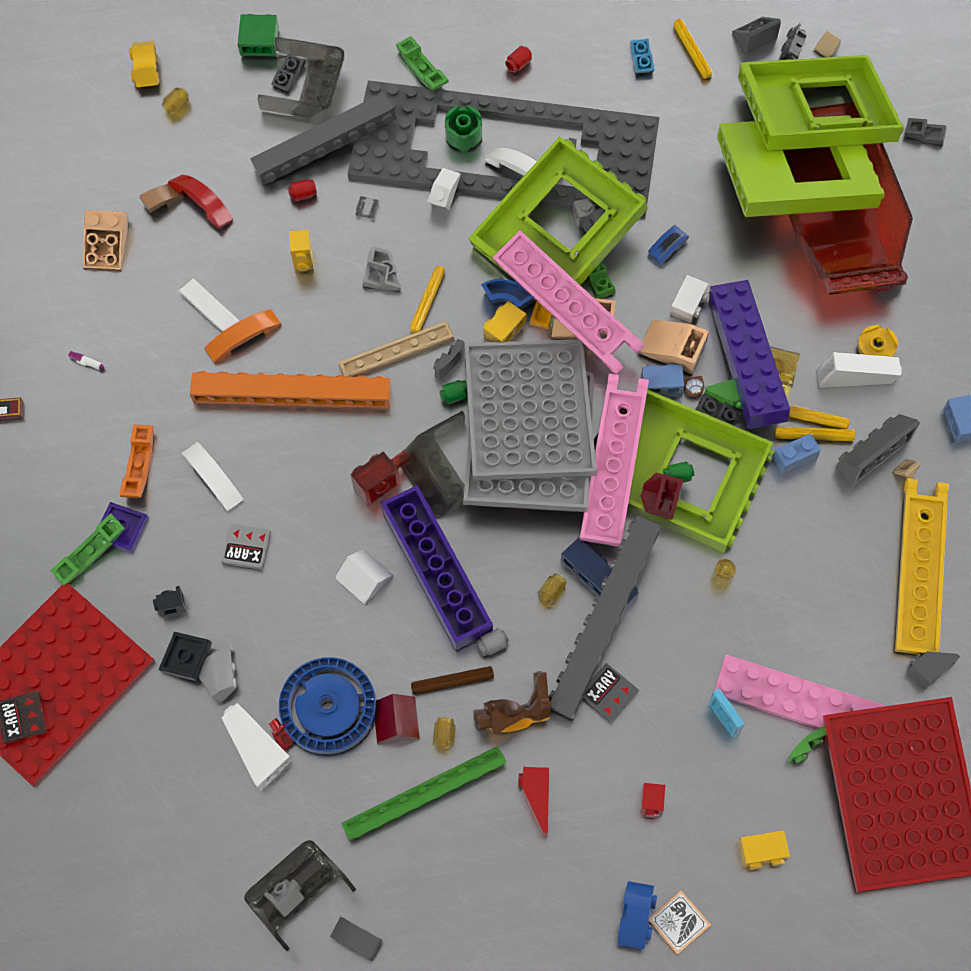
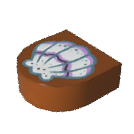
M702 376L684 379V391L689 397L697 398L703 394L705 387Z

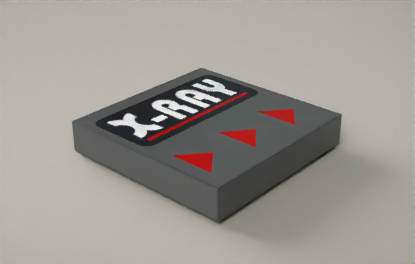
M606 663L592 678L583 700L612 723L639 692V689Z

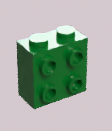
M240 15L237 44L240 56H276L279 32L277 15Z

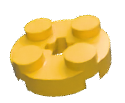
M872 325L865 328L857 341L858 351L862 355L894 357L898 347V339L895 333L889 328L887 330L881 328L880 325ZM874 341H877V343H882L881 347H875Z

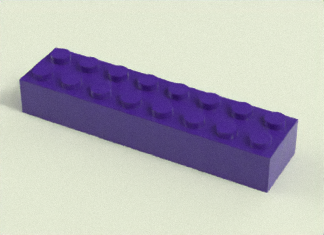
M749 280L710 286L709 303L732 378L735 380L748 429L788 422L790 413L789 403Z
M418 485L381 502L382 512L455 650L493 631L492 621Z

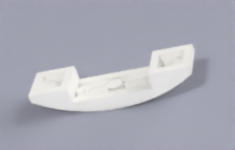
M501 147L495 148L484 158L485 162L497 168L504 165L522 175H525L537 162L519 151Z
M198 442L181 453L189 465L195 469L227 512H230L244 502V499L226 474Z

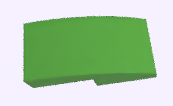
M601 261L587 277L595 296L599 299L616 294L615 287L608 277V271Z
M824 726L810 733L798 743L787 759L789 763L795 761L798 764L807 760V756L812 751L810 745L813 748L824 743L823 740L826 737Z

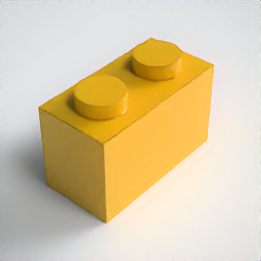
M309 230L289 231L290 252L294 270L307 271L314 269L313 249Z
M507 301L504 306L501 305L497 309L492 319H488L483 326L484 338L490 342H510L526 324V313Z
M784 830L741 837L738 841L743 867H750V870L761 869L763 864L769 863L772 866L784 865L785 861L790 857Z

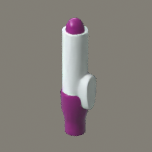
M70 351L68 354L69 357L73 358L80 365L85 367L88 365L97 370L104 369V365L101 362L73 351Z

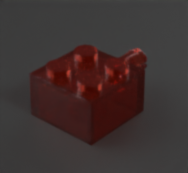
M402 450L392 459L384 451L380 454H375L369 459V462L363 466H357L350 475L353 489L367 507L400 485L398 469L411 461L408 453L405 454V450Z

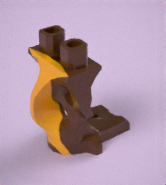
M542 671L533 673L534 691L528 703L519 705V703L508 699L490 700L483 703L484 709L473 710L474 723L478 724L479 729L489 728L494 734H498L500 732L518 731L529 727L535 722L548 721L550 718L551 702L548 696L547 673Z

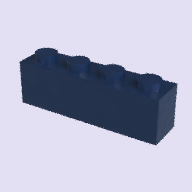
M578 537L561 553V561L600 596L603 591L601 584L605 576H610L612 570L603 555H597L589 542L582 541ZM636 586L623 613L638 599L639 592Z

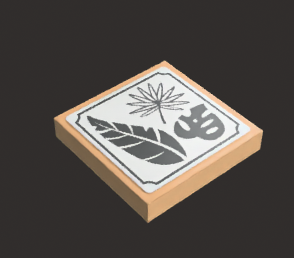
M682 890L649 919V923L676 955L682 952L711 926Z

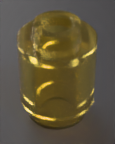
M175 87L163 99L164 102L161 105L167 113L172 115L177 113L189 101V95L185 89Z
M722 559L716 563L713 579L717 584L728 585L732 582L736 572L734 563L728 559Z
M558 574L549 576L537 592L539 600L546 605H554L566 589V580Z
M448 717L437 718V722L434 724L432 742L436 749L449 750V747L454 746L456 729L454 719Z

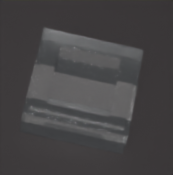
M360 196L355 214L374 219L379 200Z

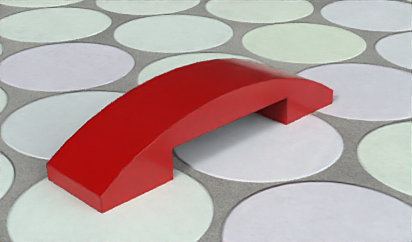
M182 174L168 181V185L180 195L186 193L207 212L206 218L218 229L233 222V218L223 202L199 180Z

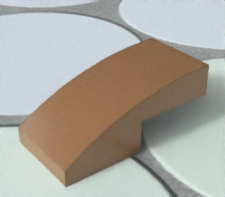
M168 184L153 188L139 196L150 213L164 204L169 207L184 198L182 194L177 193Z

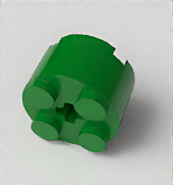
M468 105L466 107L455 106L447 112L445 116V137L450 145L461 151H467L480 142L482 138V119L477 109Z

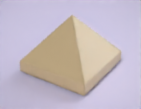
M906 459L893 470V473L913 478L921 464L920 462Z

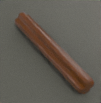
M492 666L448 674L414 681L411 683V689L413 694L477 682L493 678L494 672Z

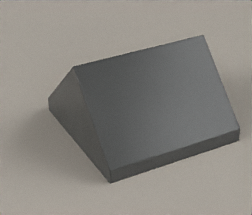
M762 16L733 30L732 33L746 53L777 39L781 20L779 18Z

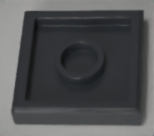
M174 632L158 670L162 673L197 681L212 642L208 639Z

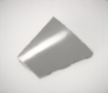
M374 246L371 247L362 286L400 291L401 283L398 282L396 276L397 270L392 263L391 251Z
M230 645L208 656L199 674V678L210 696L220 702L225 700L237 688L236 679L234 678L235 664L231 662V653L234 652V649Z

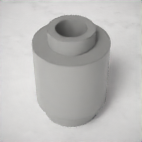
M496 628L481 636L480 640L476 642L483 656L487 654L490 656L506 648V642L509 639L504 630L500 631L499 628Z

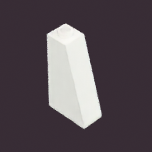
M833 352L816 372L819 388L893 384L902 376V367L899 357Z
M237 703L234 706H229L221 718L254 784L261 791L292 760Z

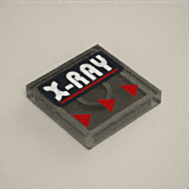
M38 691L0 701V729L5 745L47 733Z

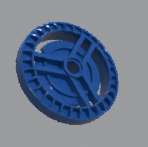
M335 657L313 659L298 667L284 683L278 703L282 725L286 724L284 729L287 734L301 748L318 754L340 753L355 746L367 735L376 715V696L368 676L355 664ZM338 672L347 675L360 686L363 693L358 694L352 683L342 676L336 674H316ZM301 684L306 691L302 695H297L295 709L300 723L306 729L305 733L298 729L291 715L292 699ZM359 700H364V706H360ZM330 701L333 703L330 709L322 708L325 702ZM363 712L358 724L346 735L332 740H322L323 737L335 736L346 731L354 723L358 713ZM310 734L317 735L316 739L310 737Z

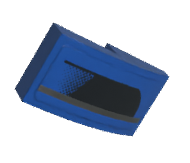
M673 225L650 247L648 252L664 264L675 250L678 251L689 236L678 226Z

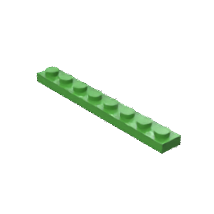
M496 746L341 824L349 841L361 837L364 833L374 828H379L384 823L394 818H399L404 813L419 808L424 803L437 799L442 794L457 789L471 780L478 779L481 775L498 769L507 762L500 749Z

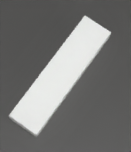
M195 279L190 280L179 290L180 294L221 332L239 322L230 311Z

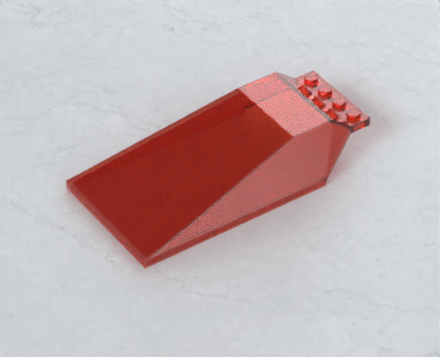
M854 102L810 108L814 118L848 115L851 118H861ZM883 143L863 144V147L867 150L869 161L873 164V170L878 175L879 184L884 189V199L881 200L879 208L788 214L796 238L815 275L824 281L828 295L905 285L907 282L902 262L913 216ZM830 147L783 150L795 183L843 180Z

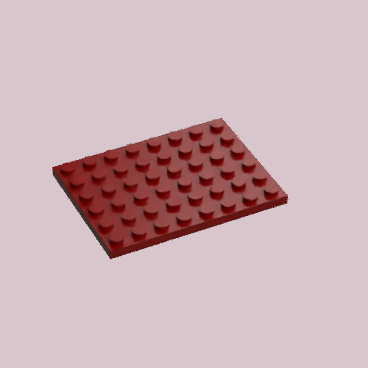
M69 583L62 584L0 646V704L17 699L24 734L21 736L7 739L0 709V756L33 787L155 662L146 651ZM28 698L35 702L32 704L25 705ZM31 711L37 715L35 717L28 718ZM33 724L40 728L34 731H30Z
M952 697L823 715L856 892L970 876L971 785Z

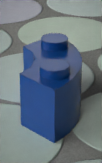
M494 279L481 284L493 305L509 301L522 310L536 302V299L515 281Z
M627 882L618 945L645 949L646 940L651 941L652 927H649L651 908L655 909L657 903V895H653V885Z

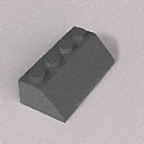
M901 414L894 418L889 417L882 424L883 427L879 430L875 428L869 433V438L865 441H858L849 453L847 451L838 458L839 462L836 468L854 485L913 438L920 422L917 419Z

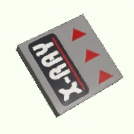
M230 524L221 563L262 570L271 531L269 529Z

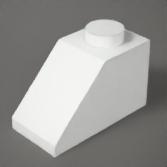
M442 168L433 183L428 202L434 206L450 210L461 173Z

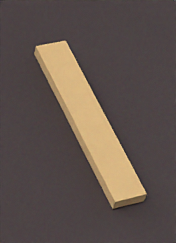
M444 321L338 362V365L343 375L356 377L455 339L448 322Z

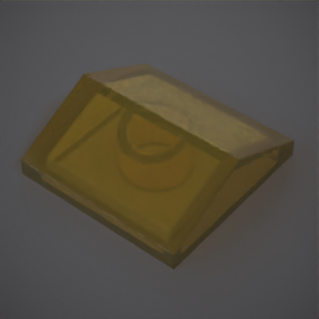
M770 346L782 385L792 388L800 354Z

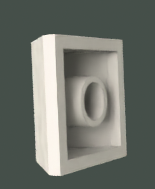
M363 549L347 556L335 579L366 605L394 576Z

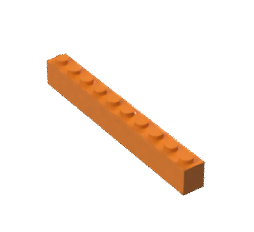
M199 371L198 373L192 372L190 396L194 403L390 408L391 382L390 378L384 376L369 378L362 375L356 377L337 375L333 377L323 374L307 376L306 374L287 375L279 373L277 375H268L266 373L248 374L245 372L229 374L223 371L218 373Z

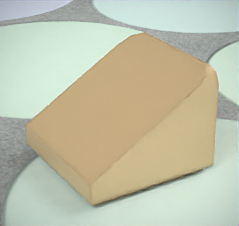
M826 31L814 47V50L823 57H831L839 49L841 40L829 31Z

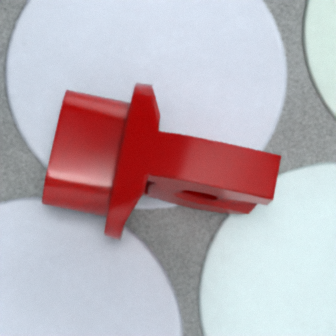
M275 718L268 724L273 729L272 735L276 743L285 751L291 746L293 740L284 729L286 724L281 725L278 719Z

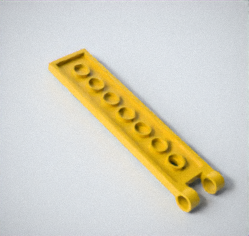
M906 478L904 485L905 500L895 652L923 655L927 651L939 652L949 484L937 482L935 497L917 494V479ZM921 514H926L928 519H922Z

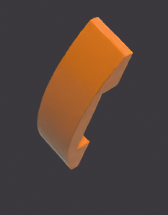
M272 309L265 310L230 326L204 348L215 364L231 355V350L262 332L266 335L282 324Z
M133 424L130 439L131 450L126 475L122 479L120 497L141 498L152 455L154 426Z

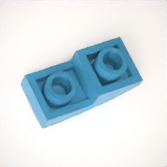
M649 39L631 40L630 48L636 74L654 72Z

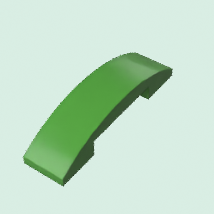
M412 36L396 44L398 51L409 68L426 87L435 90L449 82V79L440 69L436 70L421 52V47Z
M110 513L80 546L68 557L65 556L50 571L63 585L70 583L94 563L115 542L125 528Z

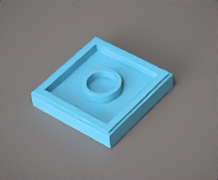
M719 688L713 692L709 706L731 737L735 738L740 735L745 723Z

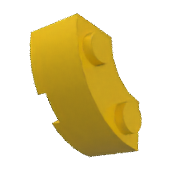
M155 41L132 43L131 49H129L130 60H133L132 82L136 83V87L158 85L159 72H156V63L158 61Z

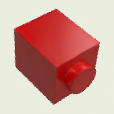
M643 783L640 813H644L646 817L657 818L658 815L663 814L666 785Z

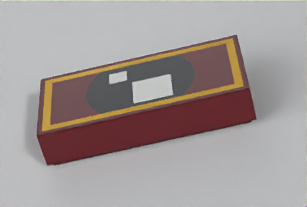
M21 397L0 399V420L22 418L23 400Z

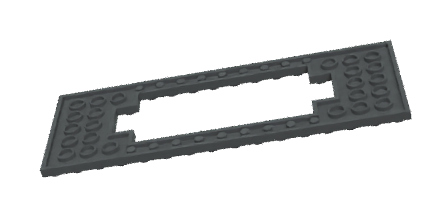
M370 80L367 82L363 102L384 92L394 108L397 119L354 141L347 173L348 178L432 188L442 169L426 167L428 151L411 149L416 122L435 124L437 109L450 110L455 106L466 107L468 105L477 109L481 115L583 127L581 143L599 145L596 161L603 166L606 172L611 171L614 173L618 181L621 183L626 182L635 194H642L647 200L646 204L648 202L660 117L441 89L431 90L425 87ZM458 172L461 173L456 192L504 198L520 179ZM556 184L540 203L573 207L574 201L588 197L574 186ZM589 198L591 204H594L595 210L601 208L599 205H597Z

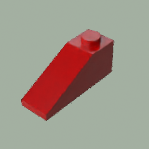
M523 767V773H519L518 786L523 787L522 793L543 837H547L549 768Z

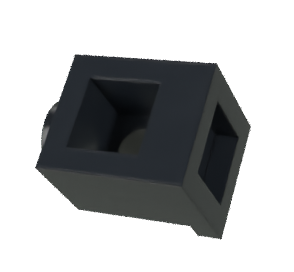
M176 586V591H163L161 594L155 595L156 599H153L154 609L159 611L162 617L187 612L183 591L180 586Z

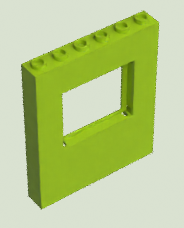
M868 55L740 63L737 78L767 151L898 142L900 135L903 133V123L900 122L897 111L894 109L891 99L886 93L885 86L882 85L880 76L876 73L874 64ZM846 85L861 118L815 121L801 88Z
M851 116L815 117L814 119L815 121L851 119ZM755 121L720 123L717 140L745 217L879 208L881 200L884 199V189L879 184L878 175L873 170V164L869 161L867 150L863 147V144L830 147L843 180L795 183L783 150L767 151Z
M559 136L470 235L468 240L474 248L501 268L493 260V257L521 231L581 285L648 210L647 200L642 194H635L626 182L621 183L618 181L614 173L611 171L606 172L598 161L589 159L585 151L582 149L577 150L569 139L564 140ZM562 178L605 210V213L572 250L528 217Z
M647 390L627 511L725 553L727 546L731 548L735 540L734 530H739L744 520L740 518L742 513H747L751 505V501H748L750 495L755 496L759 487V484H756L758 478L762 479L767 468L764 467L766 461H771L774 450H771L774 442ZM681 438L731 458L732 461L708 511L679 499L673 520L645 512L641 499L643 485L656 472L663 474V469L667 468Z

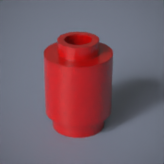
M519 46L507 57L505 61L506 67L513 73L520 71L532 60L530 49Z
M309 179L293 182L290 183L291 187L288 188L290 199L294 198L295 202L313 198V195H317L314 180L309 181Z

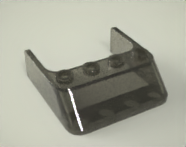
M275 37L277 53L286 55L289 53L294 56L304 57L309 60L310 64L299 101L258 94L257 99L260 110L299 117H311L328 109L333 102L345 59L344 50L337 46Z
M463 411L420 433L398 457L399 466L413 487L418 485L435 518L445 517L464 506L465 484L461 481L435 441L437 438L465 423V413Z
M307 840L246 892L244 900L287 952L290 948L278 934V928L284 920L292 913L298 911L309 898L315 896L325 884L335 878L341 879L353 893L357 889L314 841ZM285 879L289 882L294 879L302 888L299 892L305 899L284 917L273 907L264 894L266 892L270 894Z

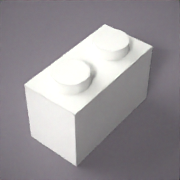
M687 275L671 306L670 315L691 324L694 317L698 318L701 313V303H706L710 293L707 291L708 283Z

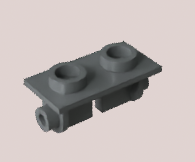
M801 23L788 31L786 35L788 39L781 48L780 60L784 57L788 58V60L798 59L801 47L807 37L806 31L800 29Z

